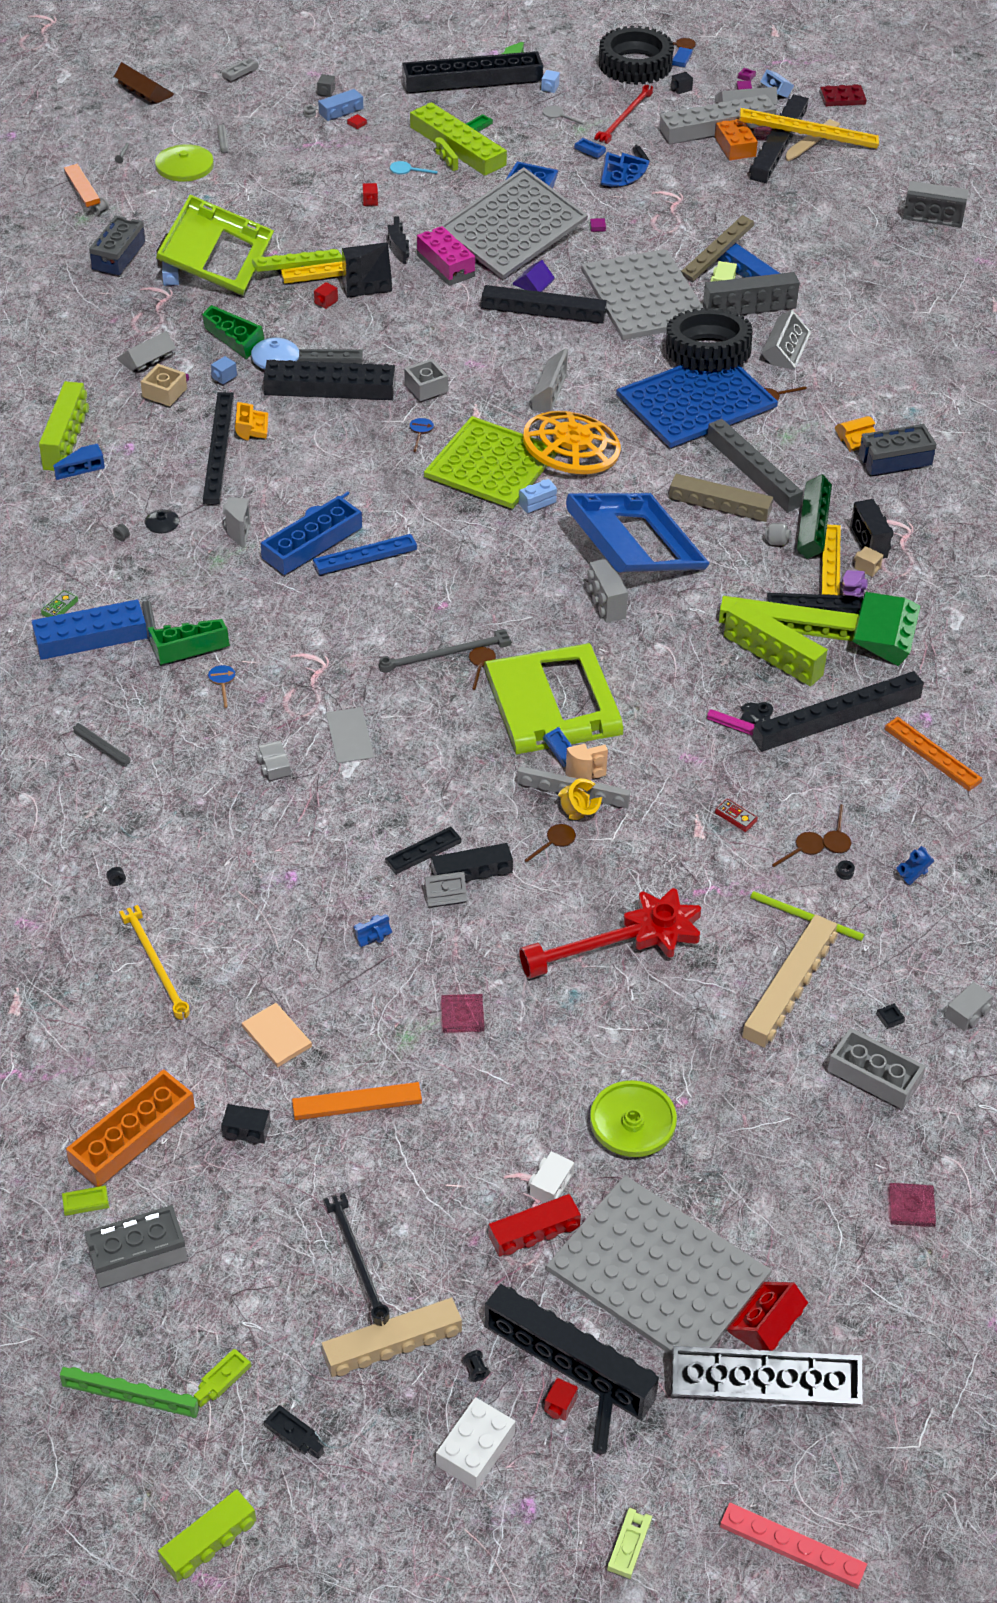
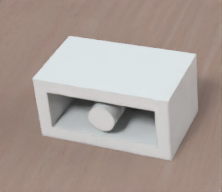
M551 1151L547 1158L544 1157L542 1159L538 1173L533 1174L529 1180L530 1196L544 1203L559 1198L574 1174V1162Z

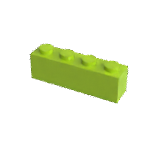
M236 1489L158 1550L160 1562L177 1583L183 1578L187 1579L195 1572L199 1565L203 1562H209L218 1550L232 1544L235 1537L242 1531L246 1532L252 1528L256 1521L255 1509Z

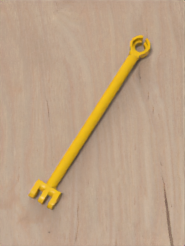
M135 905V912L133 913L131 908H127L128 915H125L123 910L119 911L120 918L124 924L131 922L172 1000L174 1016L179 1020H183L182 1012H184V1018L186 1019L190 1014L189 1005L179 998L138 920L143 918L141 909L138 905Z

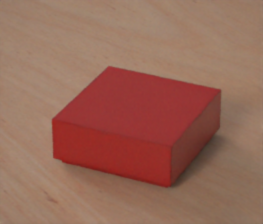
M356 114L347 119V124L359 129L367 124V119Z

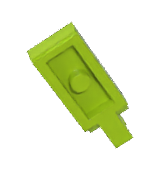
M236 1349L228 1353L201 1379V1383L198 1386L199 1390L193 1395L198 1400V1406L202 1407L210 1399L214 1401L217 1397L219 1398L251 1367V1362Z

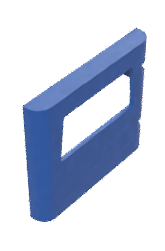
M568 493L566 499L568 512L617 572L705 570L708 567L709 561L651 493ZM616 516L645 518L678 559L654 562Z

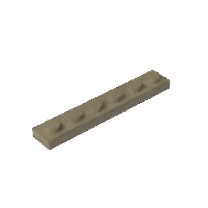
M742 215L681 271L683 276L694 281L754 226V221Z

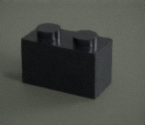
M227 1104L221 1124L222 1136L230 1140L265 1144L271 1124L270 1110Z

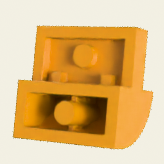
M237 402L235 431L238 436L249 441L250 436L266 439L268 413L253 410L252 404Z
M865 416L837 424L835 430L840 441H845L849 452L860 449L862 434L876 432L874 429L876 423L870 416Z

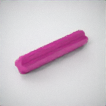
M713 709L709 710L707 714L708 720L753 736L754 724Z

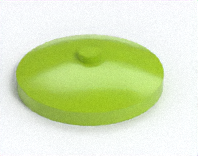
M180 144L162 150L155 159L157 172L162 177L172 181L187 182L198 180L208 175L214 167L212 154L207 149L192 144Z
M635 1080L617 1082L603 1089L593 1101L590 1114L591 1128L597 1140L608 1150L628 1157L648 1156L663 1149L672 1139L677 1122L676 1109L668 1095L652 1084Z

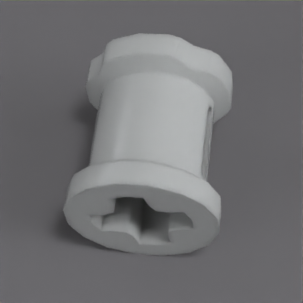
M100 197L101 203L89 206L90 211L95 216H98L101 211L109 209V203L106 198Z

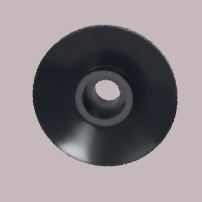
M155 510L145 518L146 528L154 533H168L179 525L178 515L171 510Z

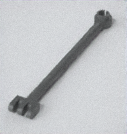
M506 629L494 631V637L399 659H391L388 656H384L379 660V668L381 672L388 673L396 668V666L498 643L500 648L510 646L512 641Z

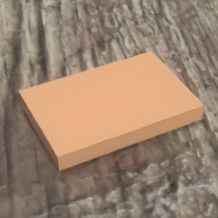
M277 1003L242 1022V1028L277 1068L312 1047V1042Z

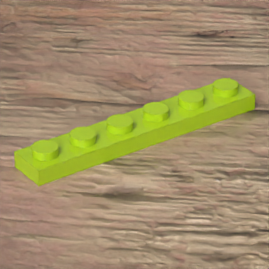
M338 249L298 254L290 253L287 255L252 258V265L257 272L341 262L342 255Z

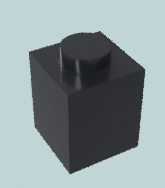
M687 72L672 75L670 84L672 90L677 94L692 91L693 77Z

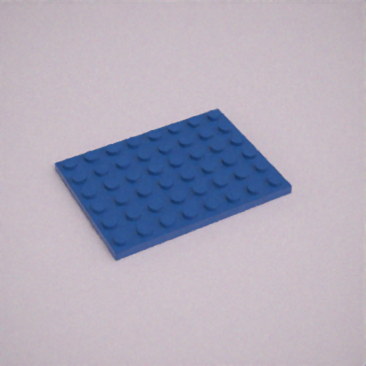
M739 364L736 368L730 366L729 370L722 368V371H717V369H713V372H708V369L699 371V368L691 370V367L684 368L683 365L616 390V395L669 448L708 434V424L721 418L731 425L778 406V401Z

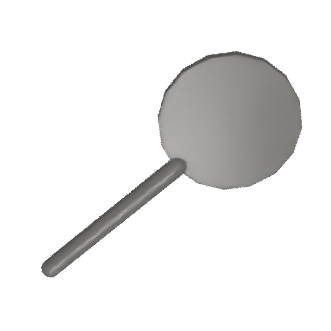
M547 106L543 109V115L548 118H559L562 116L582 125L584 124L580 120L563 114V109L558 106Z

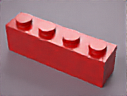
M567 1194L489 1223L488 1236L499 1257L511 1255L524 1247H532L540 1241L551 1240L561 1233L576 1230L580 1227L581 1214L571 1195Z

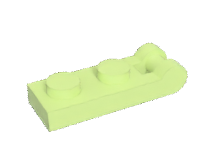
M632 1508L628 1509L607 1571L629 1579L632 1577L653 1518L649 1514L644 1516L636 1513L637 1510ZM634 1522L641 1525V1527L638 1528L633 1526L632 1524Z

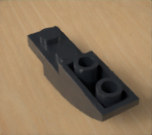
M393 216L394 225H388L389 247L394 256L401 263L406 264V258H409V240H406V234H403V222H400L399 216Z

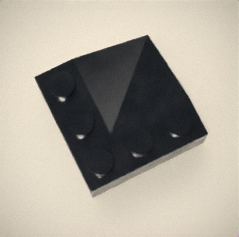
M387 242L342 248L343 288L347 298L392 292V275Z

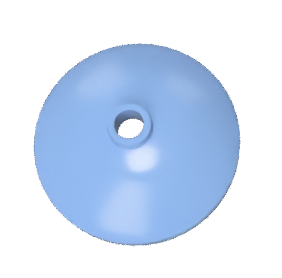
M268 338L260 341L253 347L251 357L257 366L265 369L267 360L298 361L299 349L293 342L287 339Z

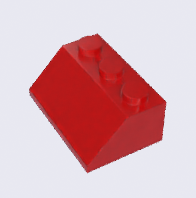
M763 1282L727 1328V1331L754 1350L772 1351L778 1346V1342L789 1332L795 1320L802 1315L804 1308L809 1302L795 1282Z

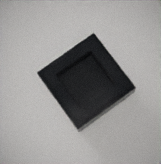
M895 1003L878 1009L876 1012L877 1017L886 1029L905 1022L904 1015Z

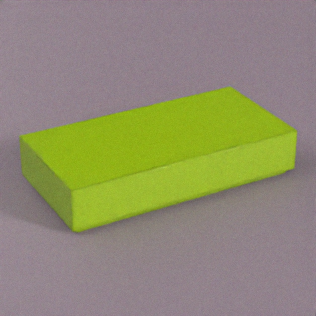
M106 1185L62 1193L65 1216L109 1208Z

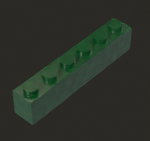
M823 474L807 481L805 484L797 550L806 559L824 552L832 484Z

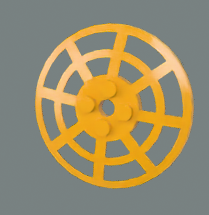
M550 411L541 413L530 419L523 431L524 445L534 458L551 468L567 473L594 474L607 470L617 462L621 451L618 437L608 426L597 419L576 412ZM568 418V422L561 423L557 421V419ZM575 419H576V420L583 421V422L588 423V424L583 425V424L577 423V422L575 421ZM538 420L543 421L539 430L529 432L531 424ZM548 423L556 426L554 429L544 430ZM590 429H597L601 435L593 434ZM604 431L607 432L613 438V440L607 438ZM539 435L547 448L542 452L539 451L530 440V437ZM545 435H553L555 441L551 443ZM593 439L602 441L599 448L592 443ZM607 443L616 446L615 453L609 459L602 453ZM559 446L572 450V452L559 448ZM587 448H590L592 450L590 452L579 453L580 450H585ZM555 451L572 457V464L557 461L548 457V455ZM596 455L602 461L594 465H579V458H589Z

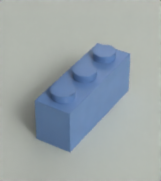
M352 89L319 100V114L327 121L362 110L364 109L363 96L357 90Z

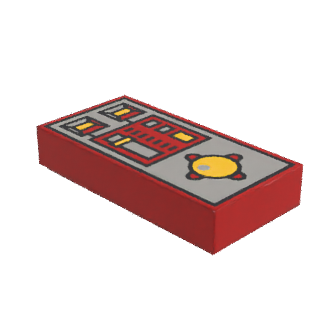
M728 798L715 809V814L744 832L748 831L758 819L757 816Z

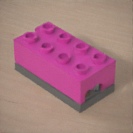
M443 226L432 229V232L425 231L417 235V256L446 284L451 286L475 277V255Z

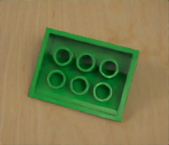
M865 592L852 641L899 666L911 652L921 606L904 597Z

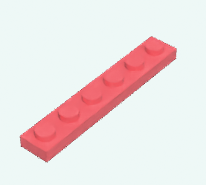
M729 1503L720 1524L721 1528L856 1589H858L867 1567V1563L733 1503Z

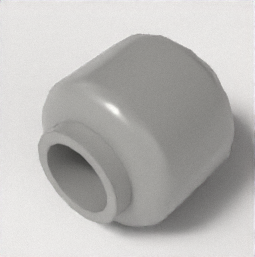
M772 523L765 530V539L770 545L784 546L791 539V530L784 523Z

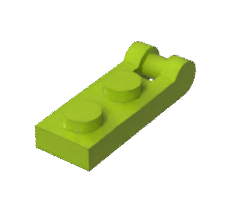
M436 138L435 153L444 159L452 171L458 170V156L443 138Z

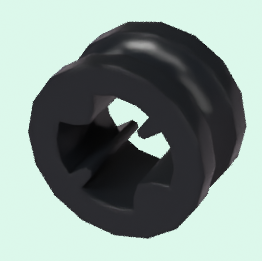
M847 860L840 861L837 865L836 875L843 880L851 879L854 875V864Z
M112 867L106 873L109 884L112 886L121 885L126 880V875L121 867Z

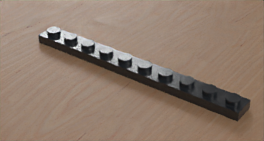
M217 392L203 504H220L234 392Z

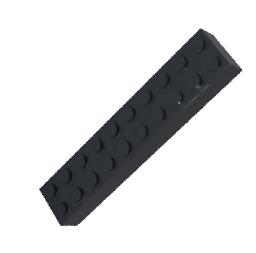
M538 51L402 63V79L406 92L410 93L462 87L470 88L474 86L483 87L485 85L496 86L498 84L542 81L543 63Z

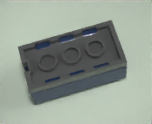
M115 215L89 248L92 269L120 275L145 243L143 221L127 220L126 217Z
M925 424L862 434L859 456L863 463H866L869 474L877 475L933 465L937 444Z

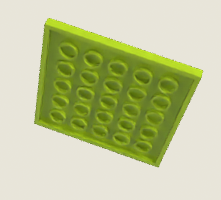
M471 416L426 468L424 477L513 509L519 502V490L532 485L547 465L538 461L527 451L522 433ZM530 437V440L539 451L542 452L547 448L542 440ZM552 451L548 457L553 459L557 452Z

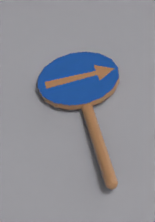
M219 665L209 671L208 677L211 682L221 684L224 708H227L225 684L233 681L235 671L230 666Z

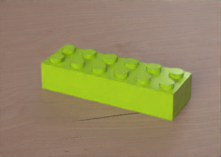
M68 381L63 383L39 442L43 470L54 471V464L72 454L73 444H76L77 434H80L81 424L84 423L85 414L89 411V404L86 403L87 390L84 389V383Z
M738 600L727 610L724 637L810 687L824 675L828 649L742 600Z

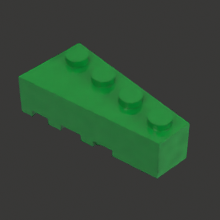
M211 305L202 314L205 329L246 360L251 355L253 347L264 340L262 326Z
M223 619L199 621L198 625L182 623L181 627L172 628L171 625H164L163 629L148 627L150 643L160 665L230 646L228 629Z

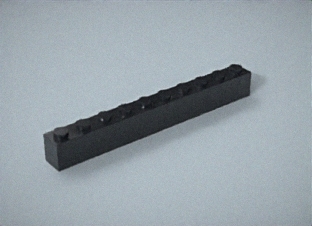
M793 94L791 99L787 100L786 106L783 107L782 113L779 116L802 120L807 111L809 98ZM777 128L771 129L770 135L767 136L766 142L762 145V150H759L758 156L755 157L754 163L750 166L751 180L767 184L795 132H788Z
M915 671L754 724L752 740L759 750L763 752L920 699L924 682Z

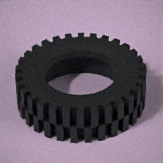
M624 26L623 29L616 28V31L610 30V33L607 32L600 40V70L603 71L604 75L607 74L608 78L613 77L615 81L619 79L621 83L627 81L626 84L634 82V85H638V82H641L643 85L646 82L649 84L653 83V80L658 82L659 78L664 79L671 72L674 51L673 41L666 34H662L661 31L656 32L654 28L649 30V27L644 29L642 26H638V28H634V26L627 28V26ZM641 53L650 56V58L632 59L621 55Z
M696 308L692 309V312L687 310L685 314L681 312L678 316H673V319H670L669 323H667L666 354L677 365L683 364L684 368L691 367V370L699 368V371L708 369V372H713V369H717V371H722V368L729 370L730 366L736 368L738 364L742 365L751 356L753 327L748 319H744V316H738L736 312L731 314L730 310L725 312L720 308L718 310H714V308H710V310L701 308L699 311ZM700 338H715L723 341L710 343L699 342L695 340Z

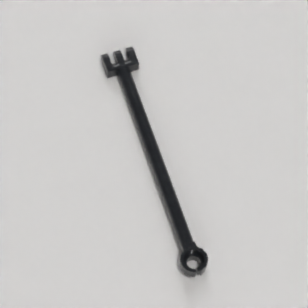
M344 1192L340 1193L341 1200L338 1201L337 1196L333 1195L331 1196L333 1203L329 1202L328 1197L323 1198L327 1213L335 1212L373 1307L371 1310L372 1321L376 1325L382 1326L381 1317H384L383 1324L385 1325L390 1319L389 1308L379 1300L344 1212V1209L349 1207L347 1197Z

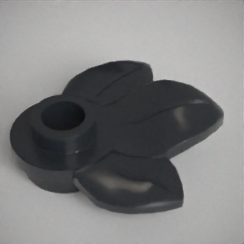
M749 702L740 707L744 712L741 720L749 723L756 722L757 724L769 720L773 714V706L767 702L758 704Z

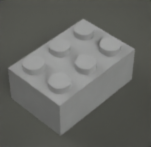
M607 559L590 562L589 570H587L589 581L586 584L588 593L592 595L594 605L598 606L600 616H603L606 623L626 619L628 591L617 571Z

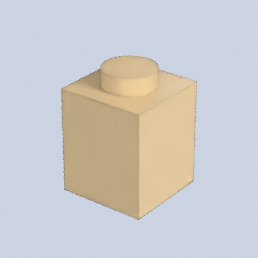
M865 546L855 555V569L865 571V574L873 577L882 566L883 554Z

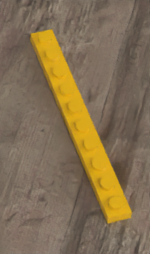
M740 108L739 121L744 123L767 126L772 129H782L788 132L792 131L827 140L866 146L868 148L877 149L879 146L878 135Z

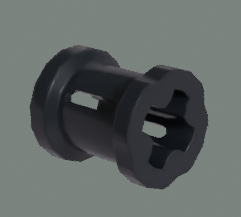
M480 1350L471 1351L463 1357V1362L470 1371L469 1377L472 1382L484 1380L490 1373L489 1368L485 1367L482 1359L483 1353Z

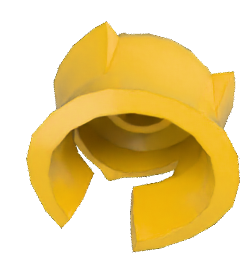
M583 778L576 779L571 786H566L559 792L558 796L561 797L562 809L569 815V819L578 820L585 815L597 812L602 797L589 800L590 795L585 792L594 787V782Z

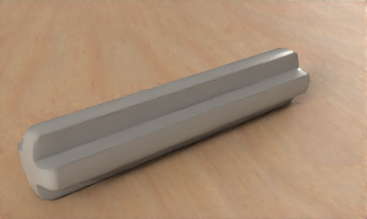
M222 124L217 126L220 149L222 153H227L229 150L226 130Z

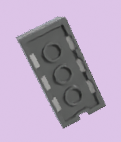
M910 181L903 219L962 228L969 189Z
M173 1205L84 1232L99 1288L188 1261L185 1241Z

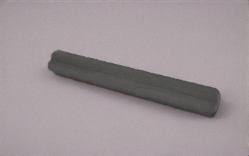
M77 723L73 727L75 734L125 767L130 763L129 756L82 724Z

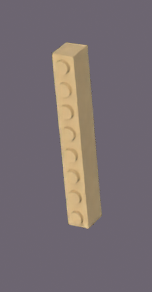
M815 914L745 1023L742 1038L764 1048L769 1041L772 1042L777 1033L776 1029L783 1026L786 1019L785 1015L787 1012L791 1013L795 1005V999L801 997L804 990L803 986L810 983L813 970H818L821 964L820 959L826 957L829 952L830 943H835L838 937L836 932L837 923Z

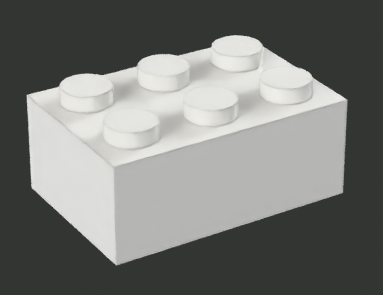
M475 1397L436 1452V1466L477 1490L515 1435L516 1421Z

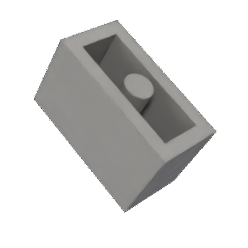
M973 982L948 1005L945 1018L965 1032L970 1026L974 1027L983 1014L987 1015L990 1012L993 995Z

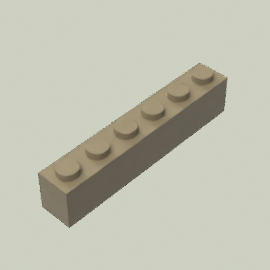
M677 473L672 480L669 491V499L767 522L773 504L772 496Z

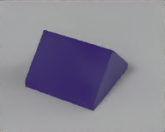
M540 260L528 267L513 282V285L524 290L542 292L555 280V277L544 261Z

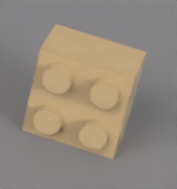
M157 364L140 381L143 398L167 406H171L187 389L186 373Z

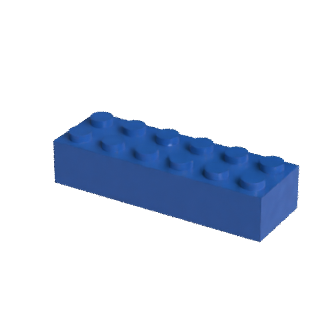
M337 496L260 542L261 557L283 575H286L361 529L362 512L342 497Z
M138 599L31 620L40 660L148 639L146 623Z

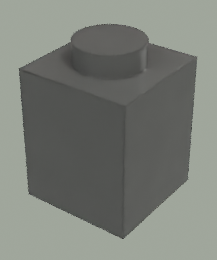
M321 74L317 82V94L331 97L335 90V76Z

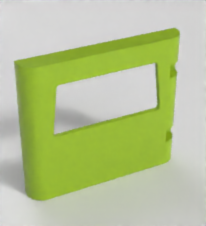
M189 195L161 245L156 259L243 296L256 271L252 265V258L264 256L274 230L193 195ZM223 231L252 245L235 280L203 269Z
M590 643L484 661L485 673L516 755L549 749L546 742L537 745L536 742L543 741V736L557 727L561 729L571 744L623 735L621 715ZM578 659L600 711L563 720L541 663ZM592 731H600V734L592 735Z

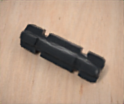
M637 144L634 145L632 150L635 155L649 160L642 148Z

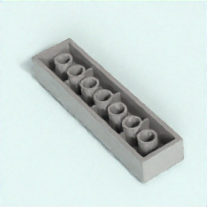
M761 94L755 97H746L745 99H735L729 102L708 104L702 107L660 114V131L669 144L715 136L716 123L739 119L740 108L776 115L777 109L767 95ZM746 123L749 129L762 127L756 124Z

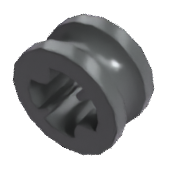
M120 523L117 527L113 528L114 536L120 541L130 536L129 529L124 524Z

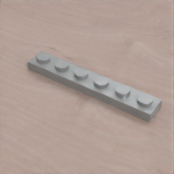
M520 766L517 784L559 793L564 787L571 786L577 778ZM595 783L594 787L589 791H585L590 795L589 800L602 797L601 803L628 809L631 790Z

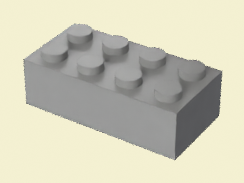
M849 1028L830 1056L827 1071L903 1110L921 1083L926 1066Z

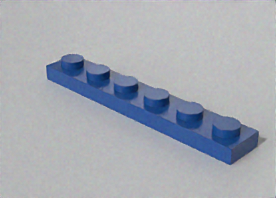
M411 534L314 558L313 564L318 574L321 575L417 550V543Z

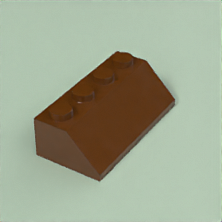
M123 62L120 63L113 76L118 79L117 82L124 87L127 85L126 88L133 92L136 90L135 93L141 97L144 95V99L151 103L152 101L160 103L174 95L173 92Z

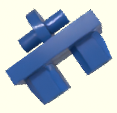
M921 846L918 850L914 849L910 853L909 859L905 863H900L896 869L906 883L911 885L921 874L926 875L928 873L927 868L935 860L928 854L926 848Z
M377 914L371 917L370 921L365 924L358 923L354 925L358 945L363 947L374 941L378 943L383 942L384 936L392 933L389 916L387 914L382 916Z

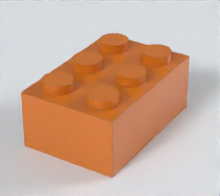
M739 119L716 123L715 139L729 161L756 157L758 141L746 123L739 121Z

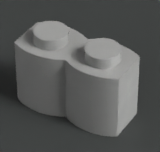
M280 740L258 746L259 751L256 752L258 762H262L263 776L267 775L268 780H273L291 775L290 764Z

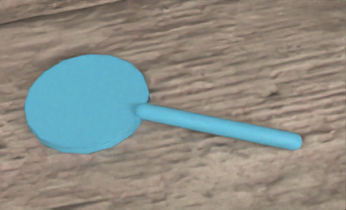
M397 161L390 165L391 172L395 174H407L411 170L438 173V171L413 168L408 162Z

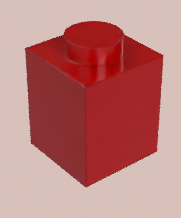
M362 183L363 206H378L377 183Z
M327 282L314 290V303L325 309L338 301V288Z
M557 1377L545 1399L544 1412L554 1419L566 1421L578 1398V1387Z

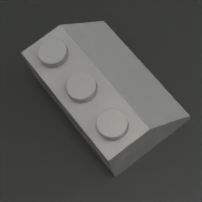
M165 331L127 350L117 359L129 370L137 369L140 371L147 367L145 364L150 362L152 365L160 361L159 357L163 356L166 358L172 355L171 351L176 349L168 332Z

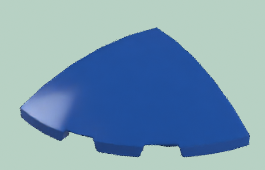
M607 152L603 162L600 184L614 187L631 184L645 173L650 161L626 153H622L619 156Z

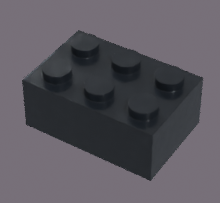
M874 499L854 502L850 529L861 549L866 546L883 554V559L888 558L889 550H891V539L894 533L892 527L888 525L886 517L881 513L879 505L876 504Z

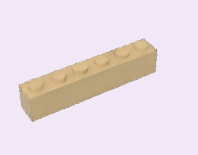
M451 1297L391 1318L385 1325L382 1321V1326L373 1324L322 1342V1354L331 1377L343 1376L351 1370L366 1368L374 1362L389 1360L394 1355L403 1352L409 1353L423 1345H432L437 1340L445 1337H454L462 1332V1319Z

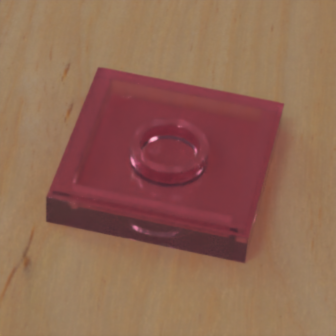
M482 994L441 995L443 1033L484 1031Z
M889 1183L891 1225L936 1226L933 1185Z

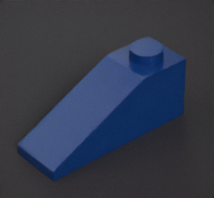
M98 443L81 447L53 465L56 480L105 469L103 454Z

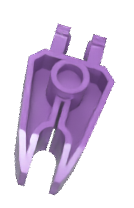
M846 571L841 582V587L843 588L842 596L861 597L864 595V590H867L868 579H865V571Z

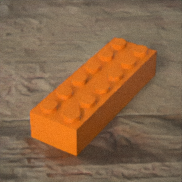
M163 1069L66 1148L69 1164L96 1187L102 1186L195 1108L193 1093Z

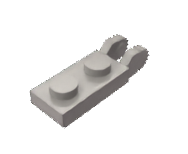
M251 58L240 61L222 70V76L233 81L250 71L254 72L257 70L259 63L253 62Z

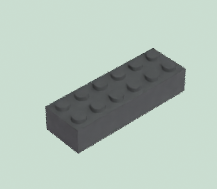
M795 272L705 282L703 307L706 310H710V308H714V310L720 308L724 312L730 310L731 314L736 312L738 315L795 309L797 307L800 282Z

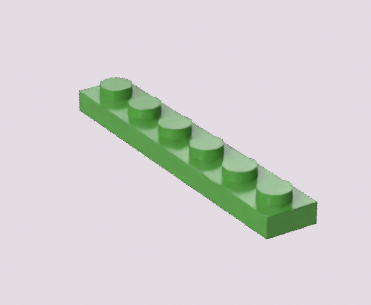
M62 1367L60 1372L63 1387L196 1418L199 1412L197 1398L189 1394L180 1395L164 1388L160 1390L150 1388L144 1383L134 1384L122 1378H108L97 1372L93 1374L87 1373L76 1367Z

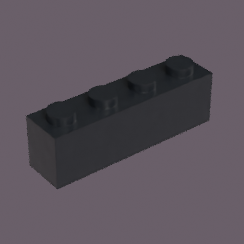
M508 843L432 856L431 870L433 876L464 872L465 882L513 873V858Z

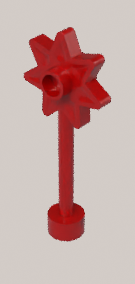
M675 888L670 889L661 899L642 891L639 893L638 901L640 909L624 914L623 924L626 927L543 951L538 942L520 947L519 957L523 971L528 979L548 973L547 963L636 937L635 947L638 950L656 944L667 957H673L678 942L699 943L700 931L693 923L701 917V906L681 905L678 890Z

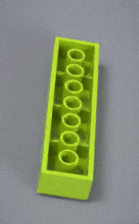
M428 103L410 112V128L435 143L436 138H443L458 156V159L484 176L507 166L506 149L434 103Z

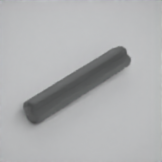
M148 600L142 602V610L146 623L147 637L150 641L148 627L156 629L152 604Z

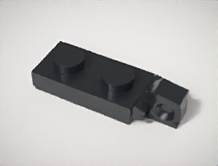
M278 1405L263 1422L267 1429L299 1453L301 1452L305 1455L308 1452L316 1459H319L325 1453L323 1450L324 1446L318 1442L319 1437L315 1434V1430L281 1405Z

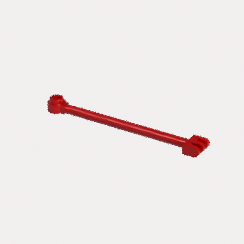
M644 85L642 93L605 132L599 131L594 139L608 144L612 140L611 133L645 97H651L653 86H650L649 89V85Z

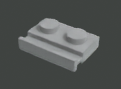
M464 872L424 877L428 907L468 901Z

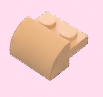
M585 744L568 747L566 776L588 779L590 781L594 778L606 776L608 756L606 745L587 749Z

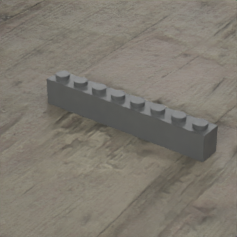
M722 418L708 424L707 440L768 496H772L773 500L788 513L801 507L803 491Z

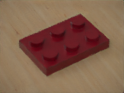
M827 85L820 87V94L825 107L866 105L867 99L861 85Z

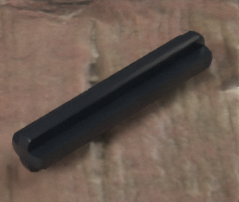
M614 1391L605 1392L603 1395L600 1394L593 1443V1452L599 1455L606 1454Z

